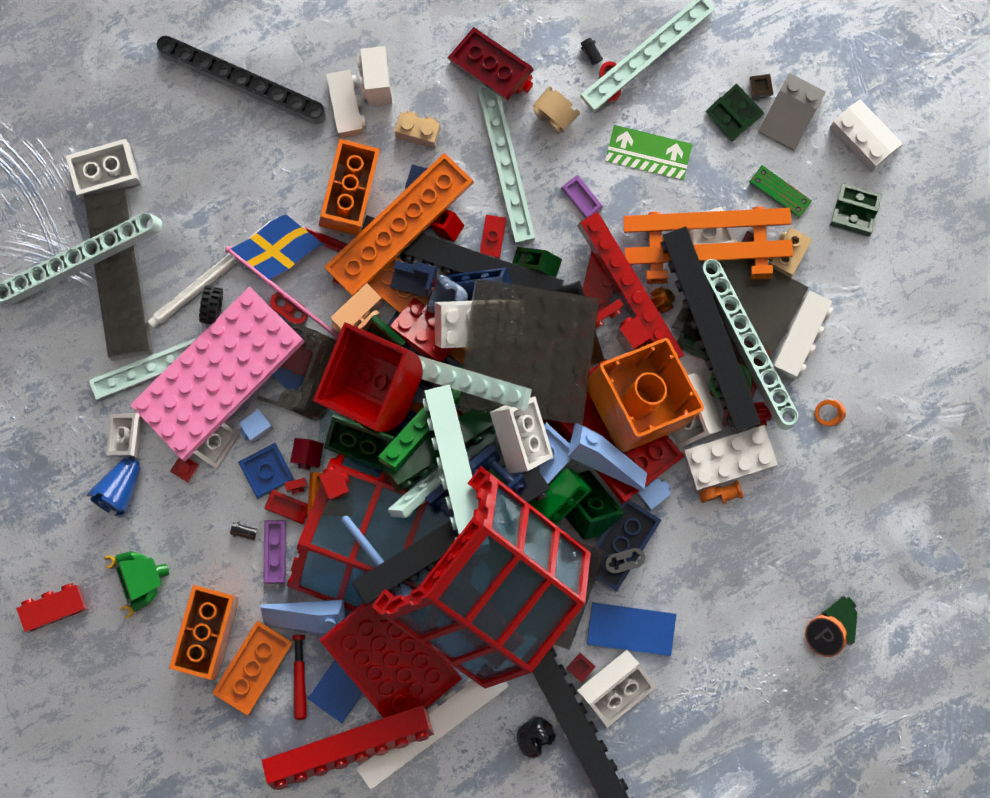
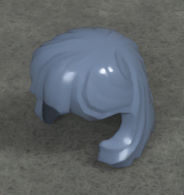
M439 275L431 292L428 312L435 313V302L467 301L468 295L466 290L448 277Z

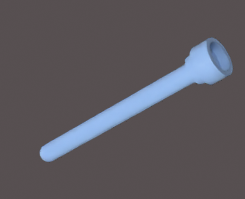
M343 516L341 519L342 523L376 566L384 562L353 521L348 516ZM401 584L402 588L396 592V596L402 595L405 597L411 594L412 589L410 586Z

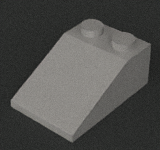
M789 73L758 132L794 151L826 91Z

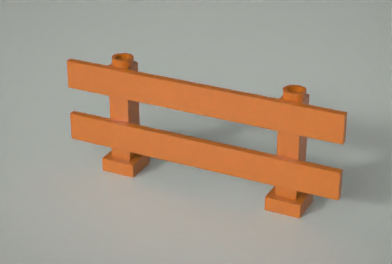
M757 206L753 207L752 210L671 214L650 212L648 215L623 216L624 233L649 232L650 247L625 248V257L630 265L651 264V271H647V284L668 283V270H663V263H667L670 259L668 253H663L660 242H662V231H675L683 227H687V230L753 227L754 242L693 245L699 261H707L709 259L717 261L755 259V266H751V279H772L773 265H768V258L793 257L792 240L767 241L766 226L791 225L790 208L765 209V207Z

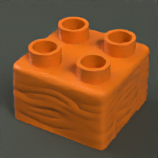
M667 338L602 362L585 384L606 429L621 452L630 451L684 428L704 410V405L697 391L694 389L677 353Z

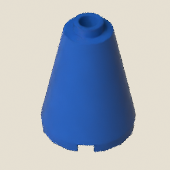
M132 457L128 459L123 458L88 492L87 497L92 496L90 500L108 513L110 510L116 512L114 516L122 518L126 513L141 471L140 463Z

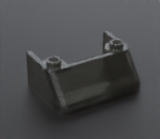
M285 321L296 333L302 335L301 338L305 341L302 346L306 350L313 352L300 391L286 389L281 393L278 402L259 395L257 400L265 406L318 422L325 417L328 408L314 402L313 399L337 340L316 330Z

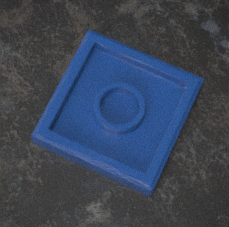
M276 443L238 462L257 499L269 494L272 489L277 490L285 486L284 483L295 480Z

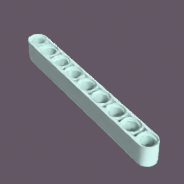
M141 213L1 282L0 302L15 304L157 234L162 228L160 218L149 213ZM151 219V225L147 228V222ZM133 228V234L129 237V231ZM115 237V242L111 246V240ZM97 246V251L93 254V249ZM79 255V260L76 263L75 259ZM61 264V269L58 272V266ZM8 290V295L5 298V292Z
M715 259L705 261L702 269L719 314L777 426L782 430L792 428L799 416L792 400L721 264ZM706 268H712L715 274L707 273ZM715 286L723 287L725 292H718ZM725 304L732 305L734 311H728L725 308ZM734 323H741L744 329H737ZM744 341H750L753 344V348L746 347ZM753 359L761 360L763 366L755 365ZM763 378H770L772 385L765 384ZM773 396H779L782 403L774 402ZM782 415H789L792 422L784 421Z

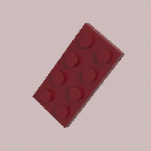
M475 27L471 29L447 57L451 63L506 101L513 96L534 71L531 65Z

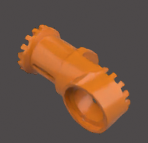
M738 480L725 487L713 486L698 492L702 503L707 502V499L710 501L720 497L724 505L729 500L738 497L740 499L743 498L742 490H739L741 486Z

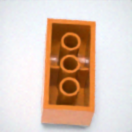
M339 139L318 226L356 236L360 234L380 152L379 148Z
M196 585L192 586L169 669L209 680L216 679L235 619L238 597Z

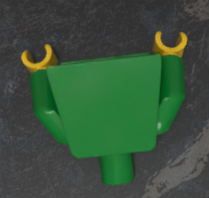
M133 551L118 554L115 557L110 555L104 557V560L112 559V564L105 567L116 569L127 604L131 603V605H125L120 608V611L125 608L129 610V614L124 618L131 617L134 611L137 612L148 606L158 594V588L162 586L160 578L169 575L166 563L155 566L153 558H147L144 554Z

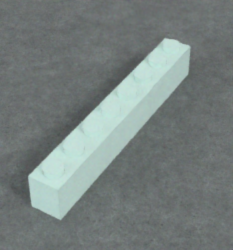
M446 385L425 390L426 398L422 400L425 412L430 411L431 418H427L429 430H434L435 437L432 438L434 451L439 450L440 457L436 458L439 470H444L445 474L444 477H441L443 489H448L450 495L446 497L448 510L453 509L454 517H450L453 530L458 529L460 534L473 518L474 510L478 509L479 502L476 499V490L467 484L472 478V473L451 387ZM487 538L474 554L490 551Z

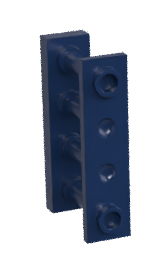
M492 444L469 462L472 477L481 466L487 471L493 469L504 480L507 487L518 496L528 487L522 474L514 479L498 463L501 459L497 449ZM441 484L425 497V500L434 513L442 509L449 517H454L453 509L448 510L446 497L450 496L448 489L444 490ZM503 490L497 492L494 514L513 499Z

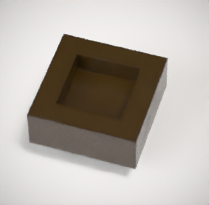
M770 74L749 77L752 99L773 96Z

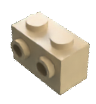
M406 111V113L400 112L395 128V137L435 149L441 130L440 123L431 117L420 118L416 113Z
M789 228L787 233L782 232L779 240H792L793 257L768 258V260L771 261L770 265H773L774 271L791 279L812 239Z

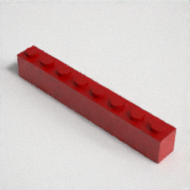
M599 212L581 221L577 227L632 318L637 316L651 335L649 344L667 338L671 342L678 358L680 359L685 356Z
M423 705L263 759L262 765L266 782L273 790H282L294 782L302 783L307 781L309 777L323 776L330 770L346 768L350 763L364 762L373 755L380 756L394 748H405L411 742L425 741L429 736L434 735L428 711Z

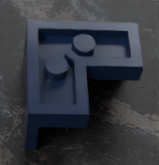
M396 260L394 265L395 272L390 287L430 299L437 278L436 267L416 261L412 265Z

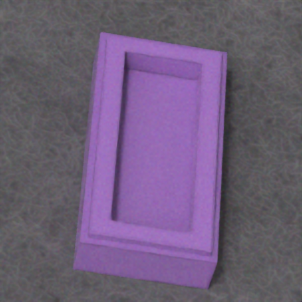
M578 175L561 187L562 191L585 219L603 208L602 204Z

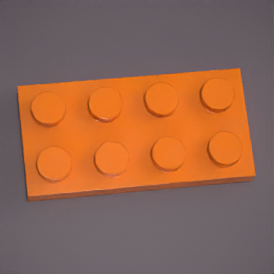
M257 620L212 694L249 716L294 642Z

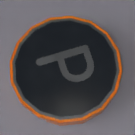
M819 615L813 618L806 626V642L817 654L824 657H833L839 654L846 646V629L835 617Z

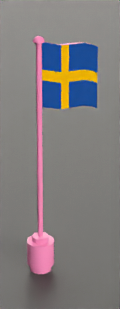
M285 214L269 222L246 241L233 248L231 246L226 247V253L229 252L338 339L339 335L271 281V279L292 268L310 252L325 246L322 242Z

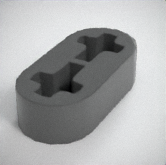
M638 548L615 553L606 559L605 567L612 574L635 569L644 563L645 554ZM633 552L636 555H641L638 564H635L634 561L627 562L626 559L632 557ZM612 558H615L616 561H624L623 564L618 565V570L609 566Z

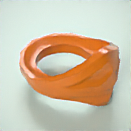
M827 399L821 401L816 406L814 414L820 424L832 427L844 420L846 410L839 401ZM824 405H832L837 408L838 414L831 421H824L821 419L819 411Z

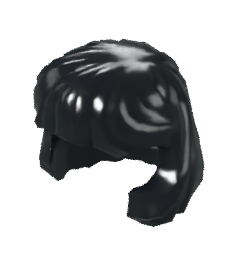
M542 717L532 718L523 724L517 732L518 746L522 753L529 758L539 757L542 754V746L545 744L551 745L556 738L553 725Z

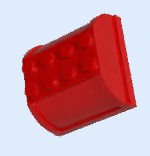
M344 322L313 401L375 431L386 432L392 430L406 418L416 391L419 388L423 375L421 360L416 353Z

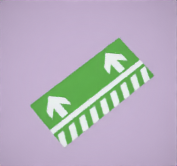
M614 125L605 161L684 180L692 143Z

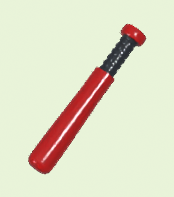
M293 635L292 640H295L294 718L296 720H305L307 718L305 661H303V640H305V635Z

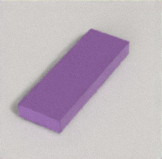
M265 520L264 584H286V520Z

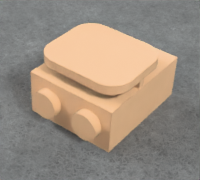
M366 283L331 317L333 330L339 335L344 322L364 329L373 315L381 318L378 310L383 306L382 298Z

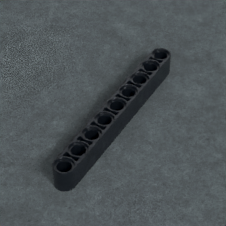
M162 36L157 40L156 45L159 53L169 61L312 124H320L325 120L326 114L323 105L314 99L170 36ZM166 44H171V45H172V47H171L170 50H168V51H163V50H162V48H163L164 45H166ZM184 52L191 53L187 59H182L181 55ZM208 60L209 64L206 67H200V62ZM220 69H227L228 71L225 75H218ZM239 77H246L244 83L239 84L236 82ZM256 86H265V89L263 91H255ZM276 93L284 94L280 100L273 99ZM295 101L302 102V106L299 108H293L292 104ZM314 109L321 110L319 116L314 117L310 114Z

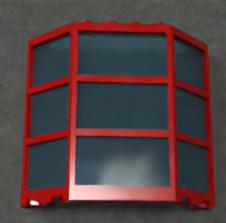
M338 454L336 458L330 459L327 468L334 466L335 469L339 467L341 472L346 471L350 483L347 484L350 494L330 501L321 482L296 548L299 557H294L291 567L292 573L288 579L287 587L323 601L343 600L345 609L355 611L363 604V601L353 587L352 582L377 566L342 523L341 519L343 516H348L384 562L450 521L451 518L442 509L434 513L429 508L427 502L419 505L413 510L412 515L407 518L391 517L388 509L411 488L406 491L402 489L397 493L382 473L383 470ZM421 478L416 480L413 486H415L421 480ZM425 569L419 573L420 577L411 583L406 581L403 584L410 586L412 590L417 589L427 577L426 573H430L431 570L428 572ZM451 583L448 586L449 590L446 589L439 598L441 602L444 601L445 595L450 596L454 583ZM433 604L410 613L426 634L438 630L440 625H437L440 609Z
M480 466L467 483L477 491L476 499L479 500L478 509L474 510L473 518L417 589L412 590L411 594L405 597L402 595L395 597L388 590L384 589L372 607L382 617L486 689L532 673L560 635L567 629V626L580 612L586 602L591 552Z

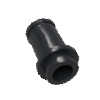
M588 38L581 42V50L585 51L591 64L595 65L601 62L603 57L595 46L596 41Z
M240 521L237 523L233 522L230 534L233 537L240 536L254 541L258 528L240 524Z

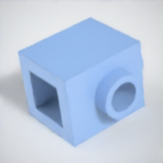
M260 409L239 423L241 426L239 432L245 440L250 439L252 442H255L273 429Z
M657 478L648 484L643 491H640L637 496L651 511L671 495L669 492L671 487L664 479L661 481Z

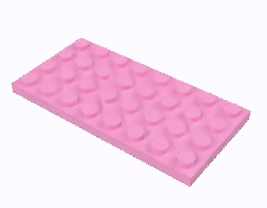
M249 286L216 319V322H213L130 405L185 462L305 341Z

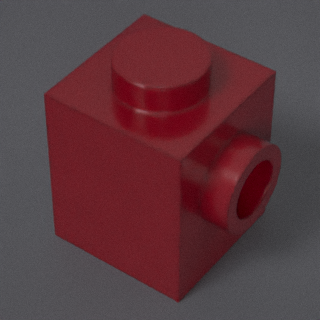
M294 438L290 463L297 464L298 469L310 471L311 467L319 468L324 443L311 439Z

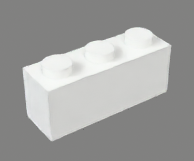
M350 69L326 74L339 138L364 134L362 127H366L364 114L360 115L358 109L362 107L360 95L355 94L354 89L358 87L356 75L352 76Z

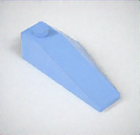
M578 423L574 424L568 457L638 490L643 491L645 489L647 472L597 432Z
M343 600L266 604L260 606L264 625L323 637L347 617Z

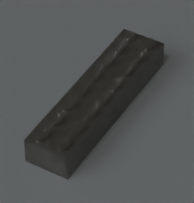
M125 188L84 195L90 238L133 218L129 193ZM133 228L129 231V237L133 234ZM115 237L111 240V246L115 242ZM137 244L94 264L108 358L112 361L153 354ZM97 246L93 249V254L96 253Z

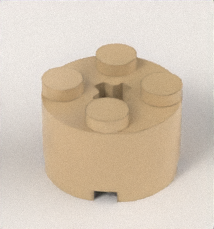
M551 86L533 104L534 114L542 121L546 118L549 121L550 128L557 134L561 131L565 132L580 114L578 109L574 111L571 108L573 104L557 90L553 91Z

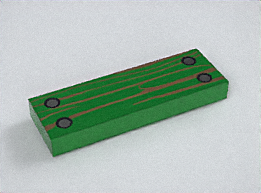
M763 165L760 166L749 181L750 184L782 207L790 208L791 213L798 218L801 217L812 202L811 199Z

